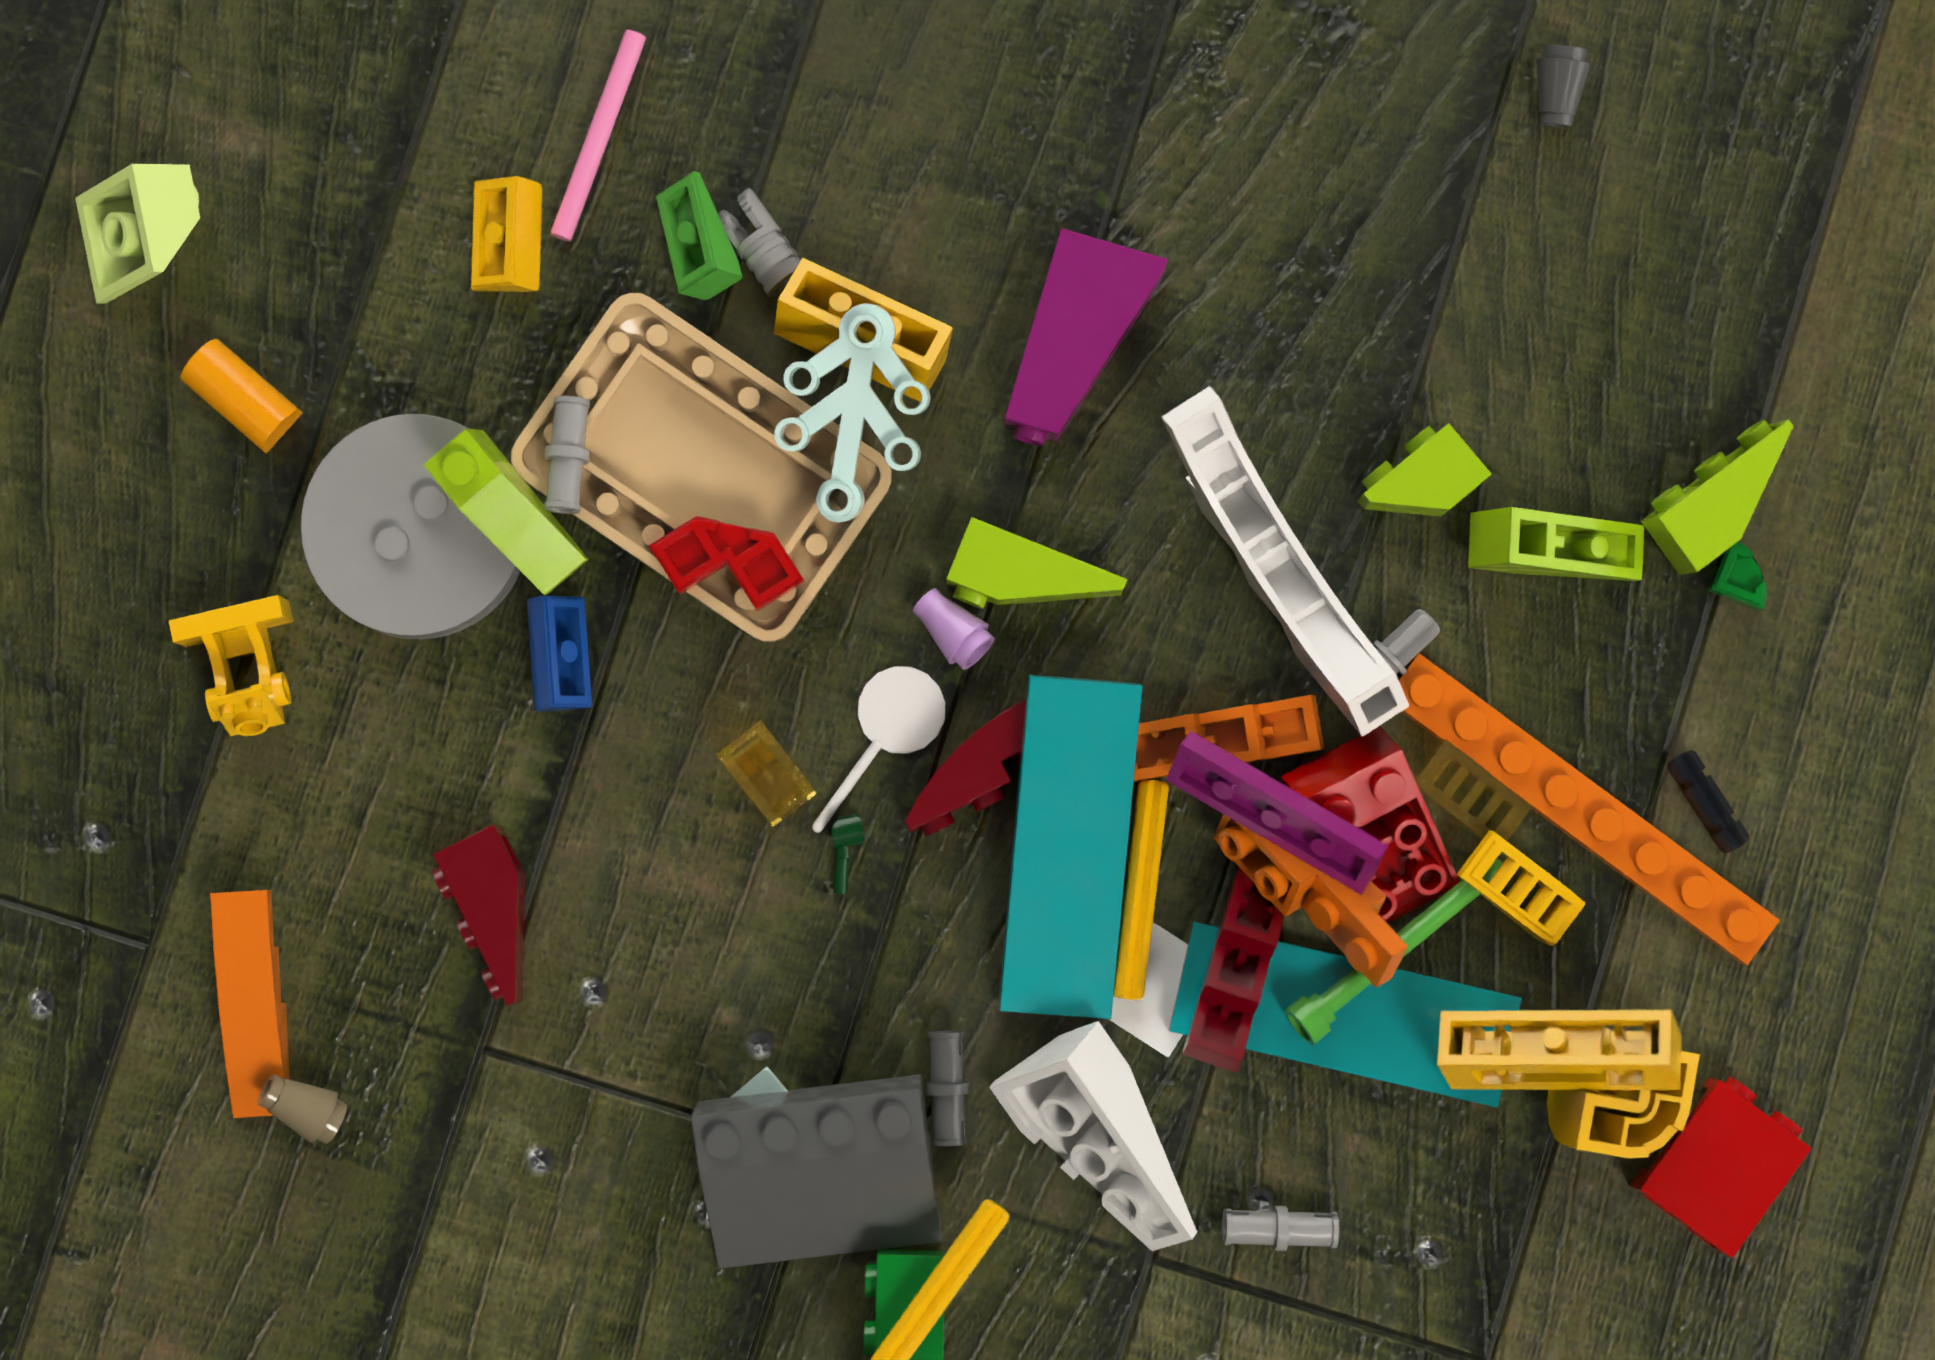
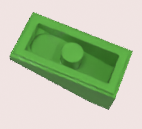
M693 171L656 196L679 294L707 300L743 278L735 251L699 172Z

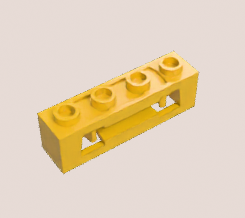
M1672 1010L1441 1011L1437 1065L1451 1089L1680 1090L1682 1036ZM1605 1025H1617L1613 1028V1031L1610 1028H1605ZM1496 1026L1495 1031H1485L1482 1028ZM1502 1026H1511V1031H1506ZM1623 1026H1644V1031H1625Z

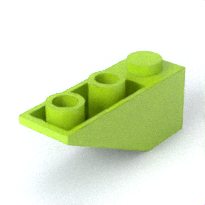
M1764 419L1754 424L1738 436L1737 440L1741 444L1739 448L1727 457L1722 452L1710 457L1694 470L1698 479L1684 489L1679 484L1675 485L1651 502L1655 511L1641 522L1679 575L1700 571L1741 540L1794 427L1789 419L1773 424H1768Z

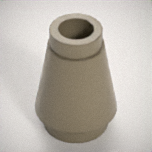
M275 1074L271 1075L265 1083L257 1102L259 1106L267 1109L269 1113L310 1143L316 1140L325 1144L329 1143L339 1130L347 1111V1103L337 1099V1092L281 1078Z

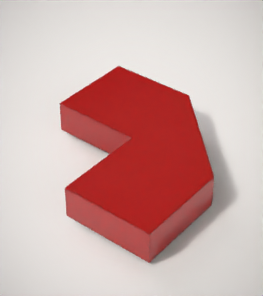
M695 516L649 545L680 595L727 565L757 612L805 582L773 532L755 528L750 529Z

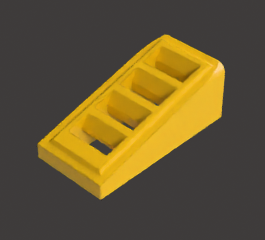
M1491 830L1488 831L1456 874L1531 936L1550 946L1555 945L1585 905V902L1564 884ZM1502 854L1506 860L1487 883L1482 877L1497 857ZM1519 868L1523 873L1504 896L1500 892ZM1536 883L1540 885V889L1524 910L1521 909L1519 906Z

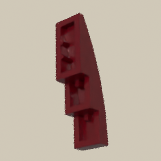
M1237 866L1182 1054L1236 1073L1243 1060L1253 1017L1261 1000L1270 960L1277 947L1284 915L1271 901L1265 899L1260 894L1255 883L1239 866Z

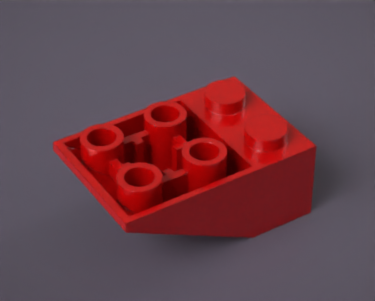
M1378 726L1362 737L1360 735L1281 776L1285 786L1388 845L1371 880L1386 895L1378 912L1379 916L1386 923L1445 894L1460 882L1402 749L1381 726Z

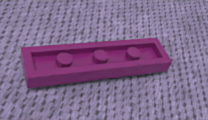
M1192 731L1180 744L1166 781L1361 895L1371 882L1388 845Z

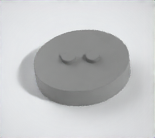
M403 414L368 423L350 433L331 449L316 469L308 485L301 513V536L309 569L323 593L337 608L352 619L377 632L405 639H431L462 631L489 615L508 595L521 572L459 510L423 466L467 428L457 422L426 414Z

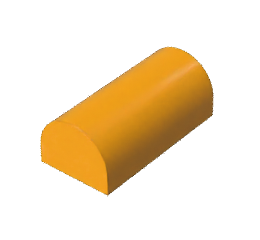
M212 339L204 344L190 358L180 376L181 381L266 454L303 413L219 339Z

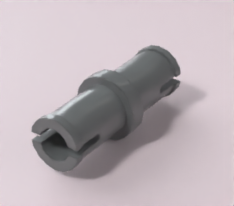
M964 1031L928 1032L930 1081L925 1082V1094L931 1096V1145L960 1146L967 1144L964 1094L970 1093V1082L964 1080Z

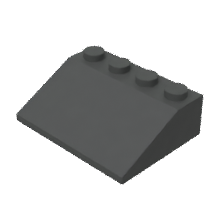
M921 1074L697 1102L691 1116L699 1175L719 1269L942 1242Z

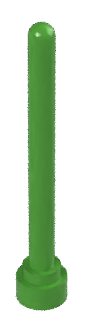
M1496 859L1482 879L1488 883L1503 862ZM1461 880L1401 929L1397 935L1408 946L1404 956L1473 901L1480 893L1464 880ZM1352 969L1321 996L1315 993L1309 998L1301 996L1285 1009L1284 1013L1296 1032L1313 1046L1331 1031L1330 1024L1336 1020L1334 1013L1369 986L1371 982L1361 972Z

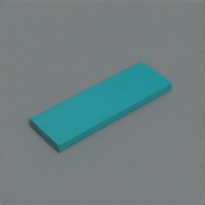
M1028 675L998 1004L1000 1011L1111 1019L1143 687L1141 684Z
M1198 922L1192 923L1168 1029L1170 1032L1188 1035L1219 927ZM1278 941L1270 960L1261 1000L1253 1017L1245 1049L1498 1108L1502 1090L1451 1089L1437 1065L1441 1011H1519L1522 998L1397 969L1392 979L1377 988L1370 984L1334 1013L1336 1020L1330 1024L1331 1031L1312 1046L1292 1027L1284 1010L1301 996L1309 998L1314 993L1321 996L1354 968L1344 956ZM1496 1026L1482 1028L1485 1031H1495ZM1502 1026L1506 1031H1511V1026Z

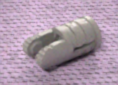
M748 188L738 196L737 200L742 210L757 229L749 236L745 229L741 227L740 222L728 211L722 210L718 215L732 247L739 257L745 260L749 270L753 271L754 277L763 285V290L767 296L772 297L783 292L801 260L795 249L790 246L788 239L781 234L780 227L752 189Z

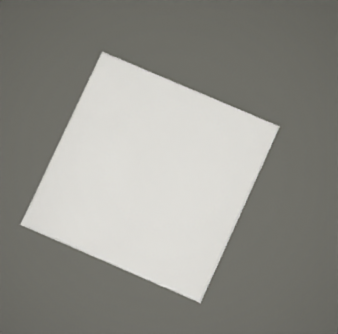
M1153 922L1144 997L1142 1000L1135 1001L1119 999L1113 995L1112 1016L1109 1020L1169 1058L1183 1035L1170 1032L1168 1029L1188 944Z

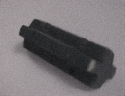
M1688 750L1673 758L1667 764L1668 770L1677 784L1683 783L1686 787L1682 792L1706 829H1713L1714 834L1711 837L1720 851L1730 853L1743 846L1749 840V834L1740 820L1734 821L1731 815L1734 811L1712 776H1705L1702 770L1706 767L1697 753L1693 750Z

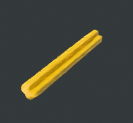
M1142 780L1137 788L1114 984V996L1119 999L1142 1000L1145 992L1169 792L1168 784L1158 780Z
M990 1199L982 1202L870 1360H909L1008 1222L1009 1214L1004 1208Z

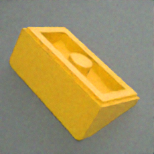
M520 176L474 181L471 290L509 292L539 290L542 185L540 183Z

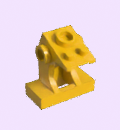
M279 595L169 620L174 643L184 647L205 644L215 681V688L205 690L207 709L213 722L221 721L230 736H254L265 732L269 727L285 724L283 706L291 704V693L284 672H276L267 628L292 623L294 620L289 600ZM255 654L259 684L235 691L229 660Z

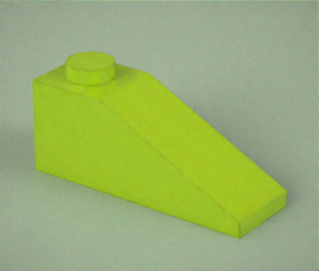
M465 428L423 465L459 510L544 595H548L589 560L551 512L544 509L542 501L484 430Z
M1517 507L1471 512L1468 568L1513 574L1625 581L1642 580L1644 525Z
M971 517L946 581L948 586L956 588L953 594L954 598L974 607L984 609L987 601L996 605L1120 596L1127 579Z

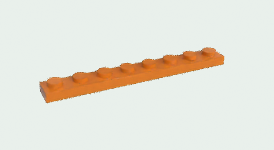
M1418 653L1406 668L1407 672L1398 679L1409 703V707L1402 711L1403 714L1740 964L1748 965L1779 923L1780 920L1423 655Z

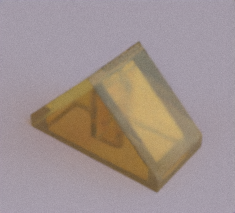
M761 720L716 754L773 827L817 794Z

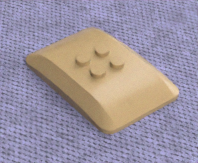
M641 293L625 294L618 297L611 304L522 431L511 451L512 466L527 484L547 497L549 461L544 459L545 447L551 445L555 410L554 398L558 396H574L589 400L590 407L587 413L585 449L590 451L589 463L583 465L579 502L581 506L580 513L572 515L670 582L671 580L649 545L695 516L750 529L755 528L773 532L805 582L758 612L728 565L686 591L720 616L762 642L781 640L794 629L887 494L892 481V471L886 459L878 451L861 440L854 481L862 488L864 493L863 508L859 515L850 521L833 522L826 519L817 507L816 497L821 485L831 479L839 425L833 421L813 434L809 444L800 451L790 452L783 450L777 445L774 437L777 424L785 418L799 417L809 410L811 406L651 297ZM792 423L785 428L784 439L792 446L798 444L802 438V431L798 425ZM835 489L829 496V503L833 509L841 511L847 506L848 497L843 490Z

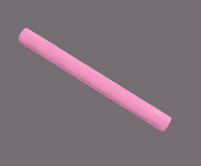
M626 30L550 233L559 239L571 242L646 40V37L638 32Z

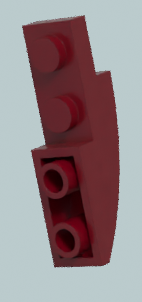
M1026 699L1005 710L978 729L935 772L918 796L905 820L911 833L921 828L925 837H928L955 823L951 813L969 804H972L975 812H978L1006 798L1001 788L1009 785L1011 780L1002 763L1012 759L1015 767L1020 766Z

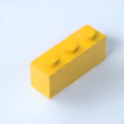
M802 258L778 299L774 334L818 354L839 339V325L847 311L860 304L877 305L886 310L894 321L896 337L892 345L893 350L914 380L923 383L930 391L946 362L953 327ZM870 321L862 322L858 326L857 337L861 342L869 343L875 338L876 328ZM851 359L841 365L849 369ZM874 363L871 379L895 390ZM909 387L903 393L919 402L922 401V394L916 387Z

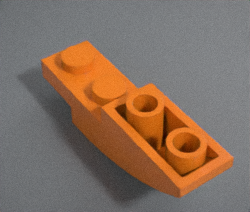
M1224 814L1222 815L1213 839L1219 844L1224 855L1234 861L1255 883L1258 891L1265 899L1271 901L1285 917L1302 908L1309 915L1315 927L1325 932L1346 955L1351 966L1361 972L1375 988L1392 979L1408 946L1379 916L1378 912L1386 895L1372 881L1361 895Z

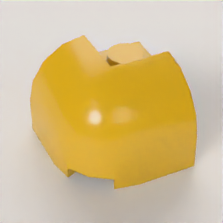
M1681 1050L1680 1090H1548V1121L1554 1138L1560 1144L1578 1150L1624 1158L1649 1157V1153L1663 1147L1677 1130L1683 1132L1691 1109L1700 1054Z

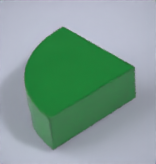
M1738 541L1721 554L1707 591L1757 611L1763 610L1767 596V587L1763 574L1748 547Z

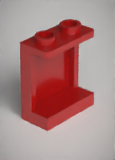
M1729 1076L1725 1083L1718 1079L1708 1078L1702 1086L1706 1092L1688 1115L1683 1132L1677 1131L1649 1170L1642 1168L1629 1186L1717 1252L1733 1258L1812 1148L1798 1138L1803 1132L1801 1127L1776 1110L1769 1117L1752 1104L1757 1095L1745 1085Z

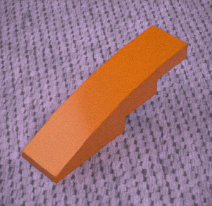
M1306 695L1268 703L1250 704L1201 714H1188L1139 723L1134 782L1167 777L1180 744L1190 731L1246 763L1325 750L1316 695Z
M255 890L210 893L219 1015L233 1118L274 1116L267 1109L257 1104L262 1088L271 1075L275 1074L281 1078L290 1079L286 1002H281L279 946H274L272 891Z

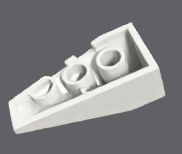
M1099 1021L1057 1036L990 1085L989 1088L1020 1132L1033 1144H1036L1041 1139L1065 1160L1060 1168L1073 1180L1080 1174L1103 1195L1101 1198L1102 1206L1151 1251L1191 1240L1197 1234L1131 1068Z

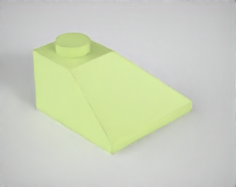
M131 164L75 198L96 304L107 303L164 272L199 221V195L193 184L190 165Z

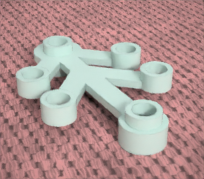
M860 304L847 311L839 325V339L807 362L792 363L784 373V384L787 390L794 395L806 396L817 390L821 377L851 359L848 378L845 384L799 417L781 420L774 432L775 441L780 448L790 452L800 451L809 444L813 434L841 415L831 479L821 485L816 497L820 513L826 519L833 522H846L854 519L859 515L864 505L862 488L854 481L864 420L868 422L884 445L885 459L891 468L898 471L910 470L919 463L921 458V450L918 443L904 435L870 386L874 363L896 390L894 402L902 413L917 415L924 412L930 403V392L923 383L914 380L893 350L892 345L896 337V328L892 317L886 310L873 304ZM865 321H870L876 328L875 338L869 343H863L857 337V328ZM800 368L807 369L811 374V383L803 390L798 389L793 383L794 372ZM909 387H916L922 394L921 404L915 409L908 408L903 402V393ZM792 423L798 425L802 431L800 442L794 446L788 444L784 439V430ZM899 443L908 444L913 452L911 461L905 465L897 463L893 457V450ZM835 489L843 490L848 497L847 506L841 511L833 509L829 503V496Z

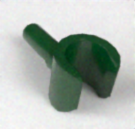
M859 814L838 817L832 825V839L835 848L834 857H836L833 893L847 894L850 860L848 847L865 844L862 821Z

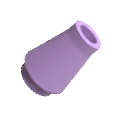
M936 588L927 592L913 608V613L921 619L948 663H957L963 670L968 669L981 659L994 642L995 638L987 631L989 628L988 623L943 596Z

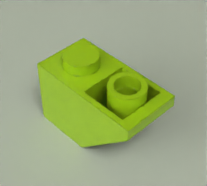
M1449 423L1437 433L1429 425L1404 446L1410 454L1395 468L1388 461H1385L1362 481L1368 490L1362 494L1357 502L1363 509L1442 517L1490 477L1492 473Z

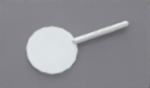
M894 666L878 672L866 683L858 700V719L864 734L872 742L813 823L812 829L814 832L819 833L823 830L880 749L890 753L910 754L925 748L938 736L945 721V700L940 687L927 673L913 667Z

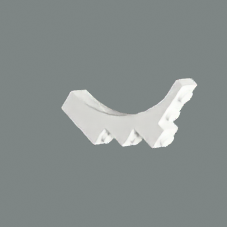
M1209 386L1162 416L1189 474L1186 480L1201 512L1232 548L1249 585L1282 624L1296 657L1362 737L1408 708L1409 703L1395 671L1375 649L1343 607L1279 511L1238 439L1219 396Z

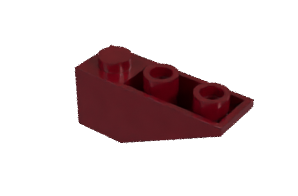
M492 824L434 853L433 856L439 867L433 869L432 874L444 898L448 900L454 897L463 915L462 918L456 920V923L465 943L470 950L477 947L480 949L488 966L481 970V974L490 994L495 1000L503 997L506 1005L512 1006L522 1002L526 875L502 826Z

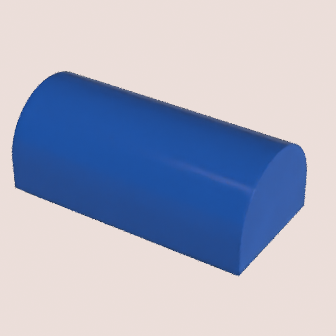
M538 596L527 599L534 711H567L592 707L584 597Z

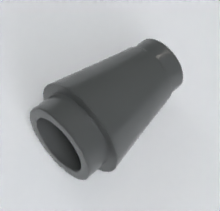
M1564 45L1543 46L1542 58L1536 59L1541 125L1573 127L1574 116L1576 115L1591 64L1586 62L1587 49Z

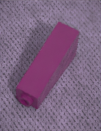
M1061 228L1005 416L1004 427L1014 430L1013 438L1036 446H1044L1046 439L1054 442L1059 440L1161 283L1168 259Z

